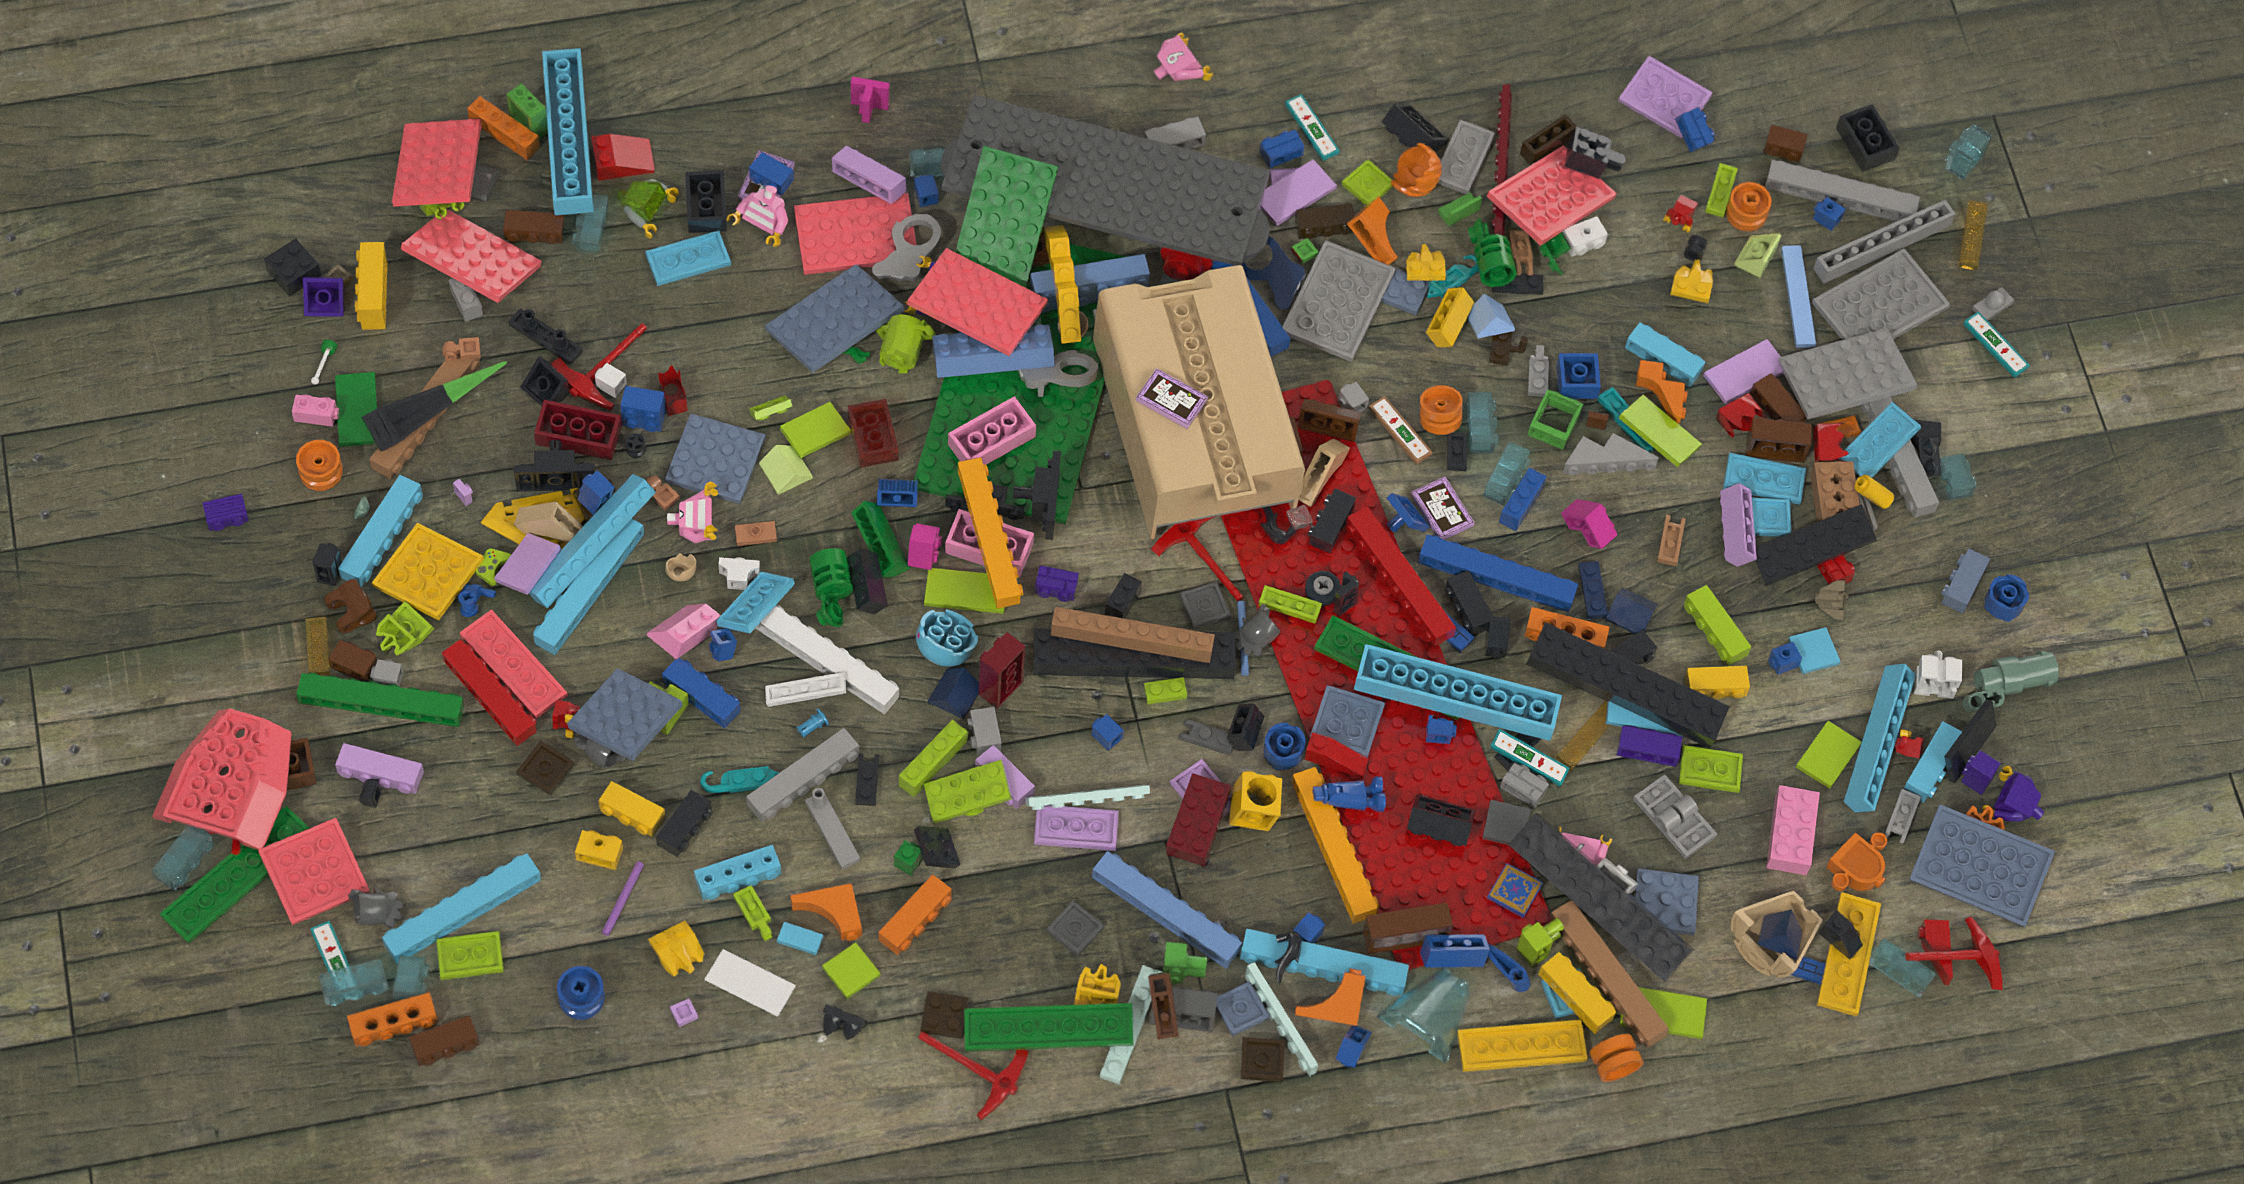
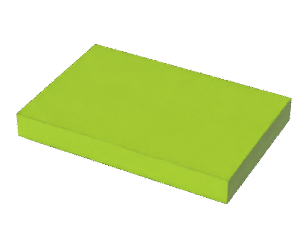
M831 402L780 426L781 432L800 458L851 434L850 428Z
M1827 721L1797 763L1796 768L1830 789L1862 742Z
M1683 745L1679 784L1739 793L1743 754Z
M499 931L436 939L441 980L504 972Z

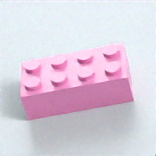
M1014 396L949 432L948 445L960 462L981 457L983 464H988L1035 438L1036 424Z
M959 509L946 540L945 553L984 566L970 514ZM1003 523L1002 531L1006 532L1008 537L1007 549H1011L1013 554V561L1011 563L1013 567L1016 566L1018 577H1021L1034 544V533Z
M1779 785L1774 801L1766 868L1807 876L1812 861L1820 792Z

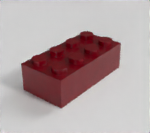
M544 400L534 431L535 445L549 447V442L554 440L556 447V440L562 442L561 450H574V453L613 460L622 429L621 415Z
M1008 632L1003 636H999L994 641L993 647L990 650H985L980 656L979 696L996 709L1024 681L1026 646Z
M1192 773L1166 844V855L1205 867L1231 795V785Z

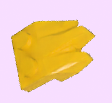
M1422 244L1420 253L1412 252L1406 259L1407 281L1445 280V259L1441 251L1430 253L1427 245Z
M1695 260L1691 269L1682 265L1675 271L1670 295L1708 303L1713 284L1712 270L1702 271L1700 269V260Z
M686 921L648 939L651 947L659 957L660 963L673 977L678 974L679 969H683L691 974L695 970L692 962H703L704 952Z
M1100 964L1095 974H1092L1090 969L1085 967L1079 977L1074 1005L1116 1004L1121 985L1118 975L1113 974L1110 978L1106 977L1107 967Z

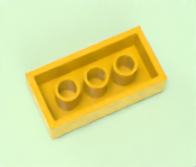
M360 242V250L356 251L358 262L356 278H358V283L355 284L357 295L355 312H357V322H361L362 330L386 329L388 262L384 242Z

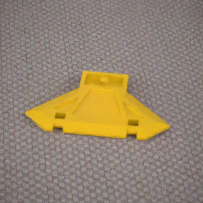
M578 488L570 489L571 494L564 496L562 491L514 499L511 500L512 505L505 507L503 502H498L484 517L481 524L519 545L526 536L514 525L519 508L557 502L580 524L585 519L573 495L574 490ZM535 535L547 541L558 544L561 550L567 544L561 540L552 537Z

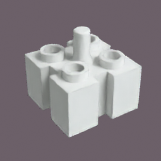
M1935 651L1934 655H1922L1919 666L1916 667L1914 672L1916 676L1913 694L1925 696L1936 694L1937 697L1953 699L1957 688H1959L1962 682V660L1954 657H1946L1942 660L1941 651Z

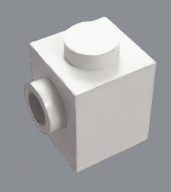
M608 363L603 368H599L595 374L596 387L615 398L627 384L626 374Z

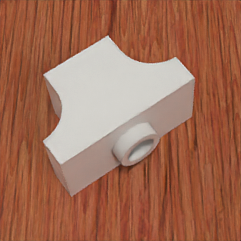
M741 557L735 559L719 558V574L726 576L728 589L745 590L749 581L760 573V561L746 560Z

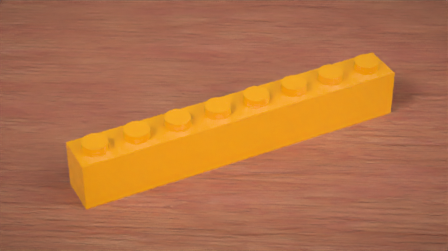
M981 457L958 462L959 479L996 608L1020 604L1023 589L1022 585L1018 584L1016 580L1018 578L1016 566L1013 567L1011 563L1013 561V554L1011 549H1007L1008 537L1007 533L1003 532L1001 528L1003 527L1002 516L998 515L996 511L998 510V502L996 498L992 497L994 491L992 482L987 480L989 475L987 465L983 464Z
M1316 767L1293 774L1291 783L1353 924L1363 921L1367 915L1377 913L1379 908L1378 900L1375 896H1372L1370 882L1362 874V864L1355 858V848L1352 843L1348 842V833L1345 826H1341L1338 809L1328 805V803L1323 804L1322 801H1314L1313 786L1325 784L1323 775L1318 773Z

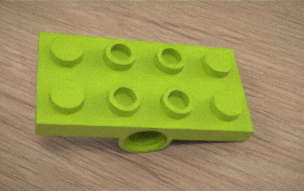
M1002 760L924 784L932 820L935 824L961 815L975 816L982 813L984 808L1012 800Z

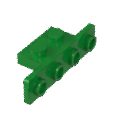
M1559 233L1542 244L1539 250L1544 258L1548 256L1550 260L1548 265L1553 273L1557 271L1561 276L1564 273L1555 259L1571 250L1562 233Z

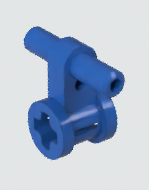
M466 584L458 596L461 603V615L465 617L475 616L478 613L476 602L479 597L495 598L496 591L483 588L482 585Z

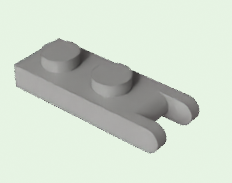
M1904 789L1901 790L1884 834L1886 838L1889 837L1891 831L1901 835L1899 843H1904L1921 796Z

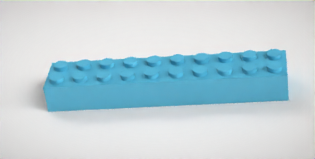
M579 48L543 51L555 215L594 212L581 50Z
M1365 644L1354 690L1548 741L1551 740L1562 698V695L1368 644Z

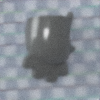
M1264 603L1259 607L1251 620L1242 618L1243 626L1240 631L1235 633V640H1237L1236 648L1238 650L1244 649L1243 652L1247 656L1254 653L1255 656L1259 657L1262 653V647L1271 643L1281 632L1269 618L1270 610Z
M581 734L576 735L574 738L576 742L575 747L584 749L590 760L600 767L609 769L617 761L626 760L625 757L618 753L610 756L609 754L612 750Z
M374 885L373 894L351 889L348 898L353 901L356 923L362 925L384 923L386 927L393 928L395 926L394 920H400L401 913L398 910L402 908L403 904L401 901L396 900V892L386 894L381 892L376 885Z

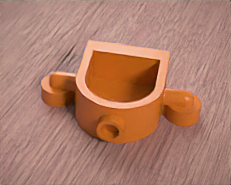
M1855 832L1831 857L1826 868L1835 874L1831 881L1832 887L1837 891H1843L1847 886L1858 891H1867L1874 887L1880 888L1886 879L1882 876L1885 871V861L1879 851L1883 850L1887 844L1886 836L1882 833H1874L1868 843Z

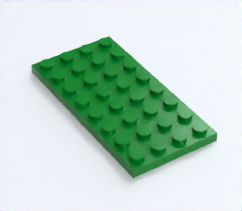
M983 146L955 253L1027 288L1059 166Z

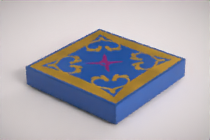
M1506 864L1487 899L1524 918L1543 882Z

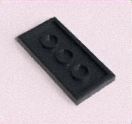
M1986 699L1944 756L1950 782H1957L1970 757L1978 753L1996 728L1997 724L1992 701Z

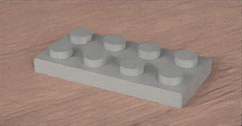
M1460 120L1441 160L1442 174L1438 184L1468 194L1494 139L1495 132Z

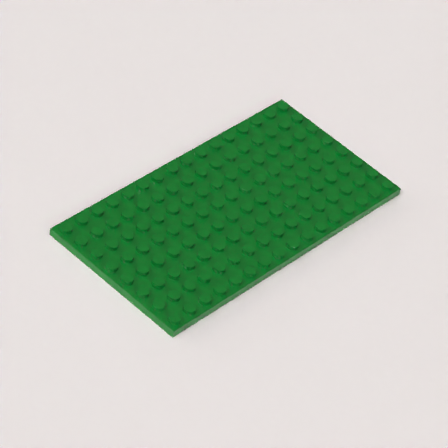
M1069 244L1073 266L1127 257ZM1051 264L1032 268L1031 273L1052 270ZM1030 273V277H1029L1028 284H1027V289H1029V290H1030L1031 273ZM1097 302L1078 306L1079 311L1084 313L1088 319V330L1080 342L1061 343V336L1057 329L1059 322L1058 309L1040 313L1032 326L1049 325L1054 356L1061 352L1077 350V353L1086 354L1098 363L1096 380L1089 385L1069 387L1049 382L1044 387L1043 397H1038V388H1027L1025 382L1021 381L1018 370L944 377L914 481H918V491L946 497V495L965 497L958 475V462L960 460L948 445V433L1015 396L1036 424V437L986 464L989 473L987 480L991 481L994 485L1008 487L1005 504L1024 507V515L1031 517V499H1014V486L1032 488L1034 486L1035 467L1048 468V458H1052L1053 451H1061L1055 522L1066 525L1105 383L1093 341L1095 326L1093 310L1097 309ZM1069 365L1062 368L1061 371L1069 375H1081L1086 373L1088 369L1081 365Z

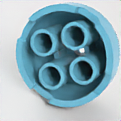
M931 610L922 617L916 631V642L920 652L926 659L940 666L952 667L960 665L970 658L977 645L978 635L972 629L973 624L959 613L951 610H946L945 612Z

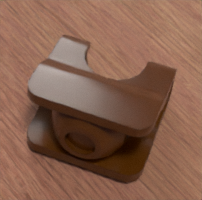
M356 579L346 581L324 597V602L329 609H337L342 606L348 607L346 614L339 618L336 623L337 628L343 634L368 625L377 618L370 599Z

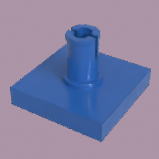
M1391 493L1387 497V500L1398 513L1387 522V526L1394 533L1405 523L1409 528L1425 532L1430 527L1407 497Z

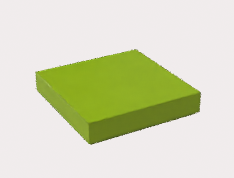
M1369 159L1348 175L1341 184L1365 205L1377 197L1381 198L1393 188L1391 184L1392 179Z
M854 943L822 965V969L846 999L881 976V973L857 943Z

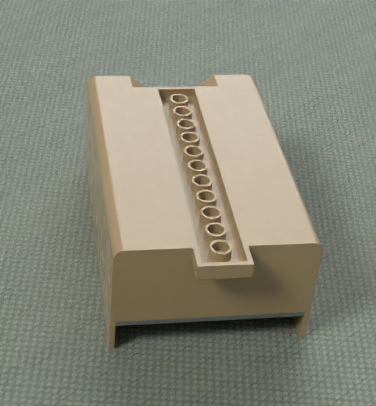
M1237 265L1209 270L1192 280L1153 287L1130 284L1102 290L1098 296L1097 309L1093 310L1095 319L1093 341L1150 539H1155L1156 527L1288 502L1291 512H1296L1305 467L1243 266ZM1156 368L1208 396L1206 403L1188 429L1136 401L1137 395Z

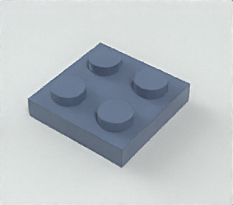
M1396 268L1381 302L1417 315L1429 290L1430 281H1407V272Z
M1250 982L1217 997L1216 1010L1232 1037L1269 1019V1014Z

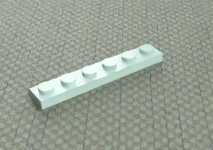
M1144 784L1025 797L1026 806H1032V810L1044 809V805L1052 804V808L1064 807V803L1072 802V805H1083L1086 800H1092V803L1105 802V798H1112V801L1125 800L1124 796L1140 799L1145 798L1144 794H1150L1149 785Z
M1255 962L1248 965L1245 974L1247 982L1254 986L1260 1001L1264 1002L1269 1018L1271 1020L1274 1019L1277 1023L1279 1034L1282 1037L1285 1036L1290 1052L1298 1057L1300 1068L1306 1071L1309 1076L1317 1073L1318 1064Z
M1144 965L1141 968L1128 1002L1133 1005L1134 1046L1152 1002L1148 976L1149 974L1162 973ZM1134 1046L1111 1047L1100 1078L1120 1085Z

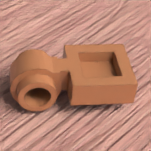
M479 337L459 339L460 345L455 344L453 341H448L442 347V355L448 361L455 360L458 354H460L461 360L481 358Z
M656 475L646 479L647 483L656 492L652 499L664 511L680 499V496L667 483L661 486L662 482Z

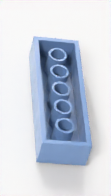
M1145 254L1074 266L1079 306L1098 303L1099 293L1104 289L1130 284L1149 287L1150 273ZM1052 270L1031 273L1030 290L1048 299V303L1041 313L1058 309Z
M1049 325L1031 326L1010 356L962 332L932 336L937 378L1054 367V350Z

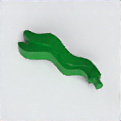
M850 347L841 353L850 355L858 364L867 361L866 358L870 357V352H862L856 347Z

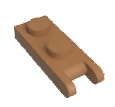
M1666 514L1657 558L1658 563L1672 566L1677 565L1686 518H1682L1680 524L1669 522L1670 515Z

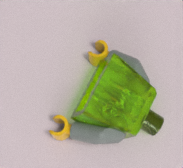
M648 179L632 182L627 191L620 190L618 192L617 198L621 201L624 213L639 228H644L645 236L651 239L652 234L648 230H653L656 233L657 229L654 224H647L646 221H651L666 195L669 202L675 203V196L678 197L679 192L677 188L668 189L666 185L659 181Z

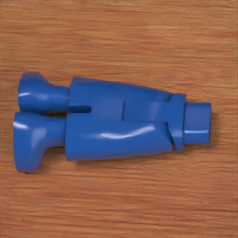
M1381 776L1374 777L1369 786H1365L1363 780L1313 786L1314 801H1322L1323 804L1328 803V805L1357 810L1371 808L1377 812H1383L1386 805L1385 793H1382L1383 779Z

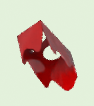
M671 365L664 374L658 373L661 392H664V388L668 384H674L678 388L677 393L672 396L664 392L668 416L688 411L687 398L681 383L680 370L677 374Z
M1748 393L1718 409L1716 420L1728 435L1733 438L1735 435L1733 429L1749 431L1755 415L1767 417Z
M1845 423L1816 424L1813 427L1815 462H1846L1838 459L1847 456L1849 453L1841 449L1840 445L1844 434L1836 430L1839 425Z

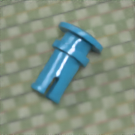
M817 708L816 715L812 714L810 719L796 727L803 738L816 728L820 729L822 724L829 725L827 717L820 709Z

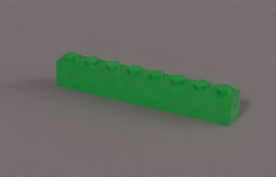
M314 672L301 674L296 694L299 704L460 727L464 709L463 697L455 693L441 694L435 690L421 691L414 687L401 688L394 684L381 685L374 681L367 683L354 678L348 680L341 679L334 675H329L328 677L320 676Z

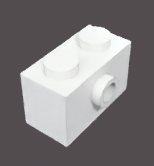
M1597 216L1570 226L1562 233L1571 248L1568 251L1571 257L1583 255L1588 250L1594 248H1601L1606 243L1608 235Z
M1606 858L1602 859L1598 864L1630 894L1638 885L1637 882L1627 875L1628 871L1621 865L1615 866Z

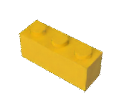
M1448 288L1426 331V334L1436 347L1453 346L1475 303L1464 288Z
M1747 666L1687 668L1684 676L1686 687L1714 699H1722L1724 697L1742 698L1747 696L1750 689Z
M613 781L610 782L599 799V808L603 814L618 818L622 824L635 827L643 835L648 834L653 837L665 819L664 808Z

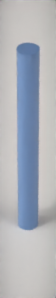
M1245 601L1237 602L1239 631L1243 626L1242 618L1246 619ZM1244 649L1240 650L1241 675L1247 676L1249 675L1248 656L1245 655Z

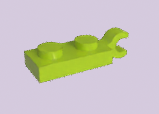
M752 885L734 893L733 898L752 931L758 928L764 941L771 939L772 931L767 923L771 922V918Z

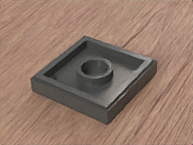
M1217 581L1179 593L1193 629L1231 617Z
M1491 800L1482 839L1508 845L1528 822L1531 809Z
M1072 901L1051 923L1046 932L1078 957L1104 929L1105 925L1075 901Z

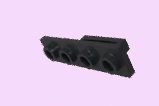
M992 484L994 491L992 497L996 498L998 502L997 514L1002 517H1008L1011 520H1023L1024 507L1005 504L1008 487ZM946 495L945 507L955 511L959 509L969 511L965 497Z

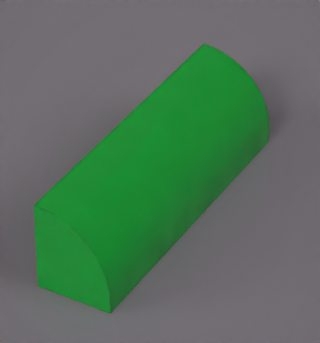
M863 501L851 514L869 551L878 554L882 577H894L910 569V566H908L905 555L881 506H877V503Z

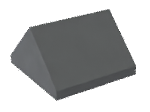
M476 163L471 198L487 203L500 170Z

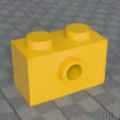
M582 830L575 850L576 860L616 870L623 850L622 840L613 835L604 836L593 830Z

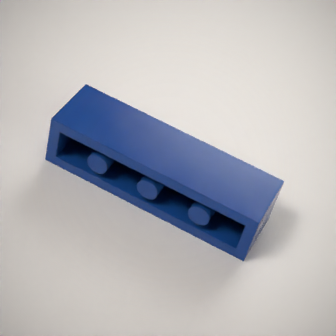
M675 659L662 673V680L665 685L669 687L671 684L688 693L689 703L724 729L740 713L739 700L734 695H728L724 692V689L718 683H712L706 674L696 671L687 660Z

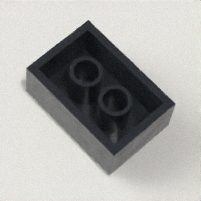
M1873 104L1839 117L1836 130L1862 172L1896 159L1899 146Z
M724 170L685 172L688 233L727 231Z

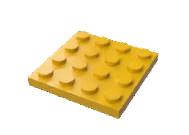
M417 523L373 580L372 586L401 602L406 601L411 607L440 620L483 562L484 557Z

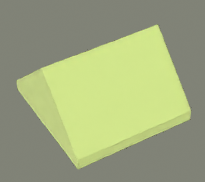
M1780 233L1750 236L1734 264L1761 278L1777 250L1781 238Z
M775 445L759 462L760 467L778 495L813 478L804 461L798 456L792 446Z

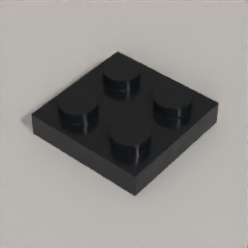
M918 826L914 829L925 866L956 869L961 865L949 829Z

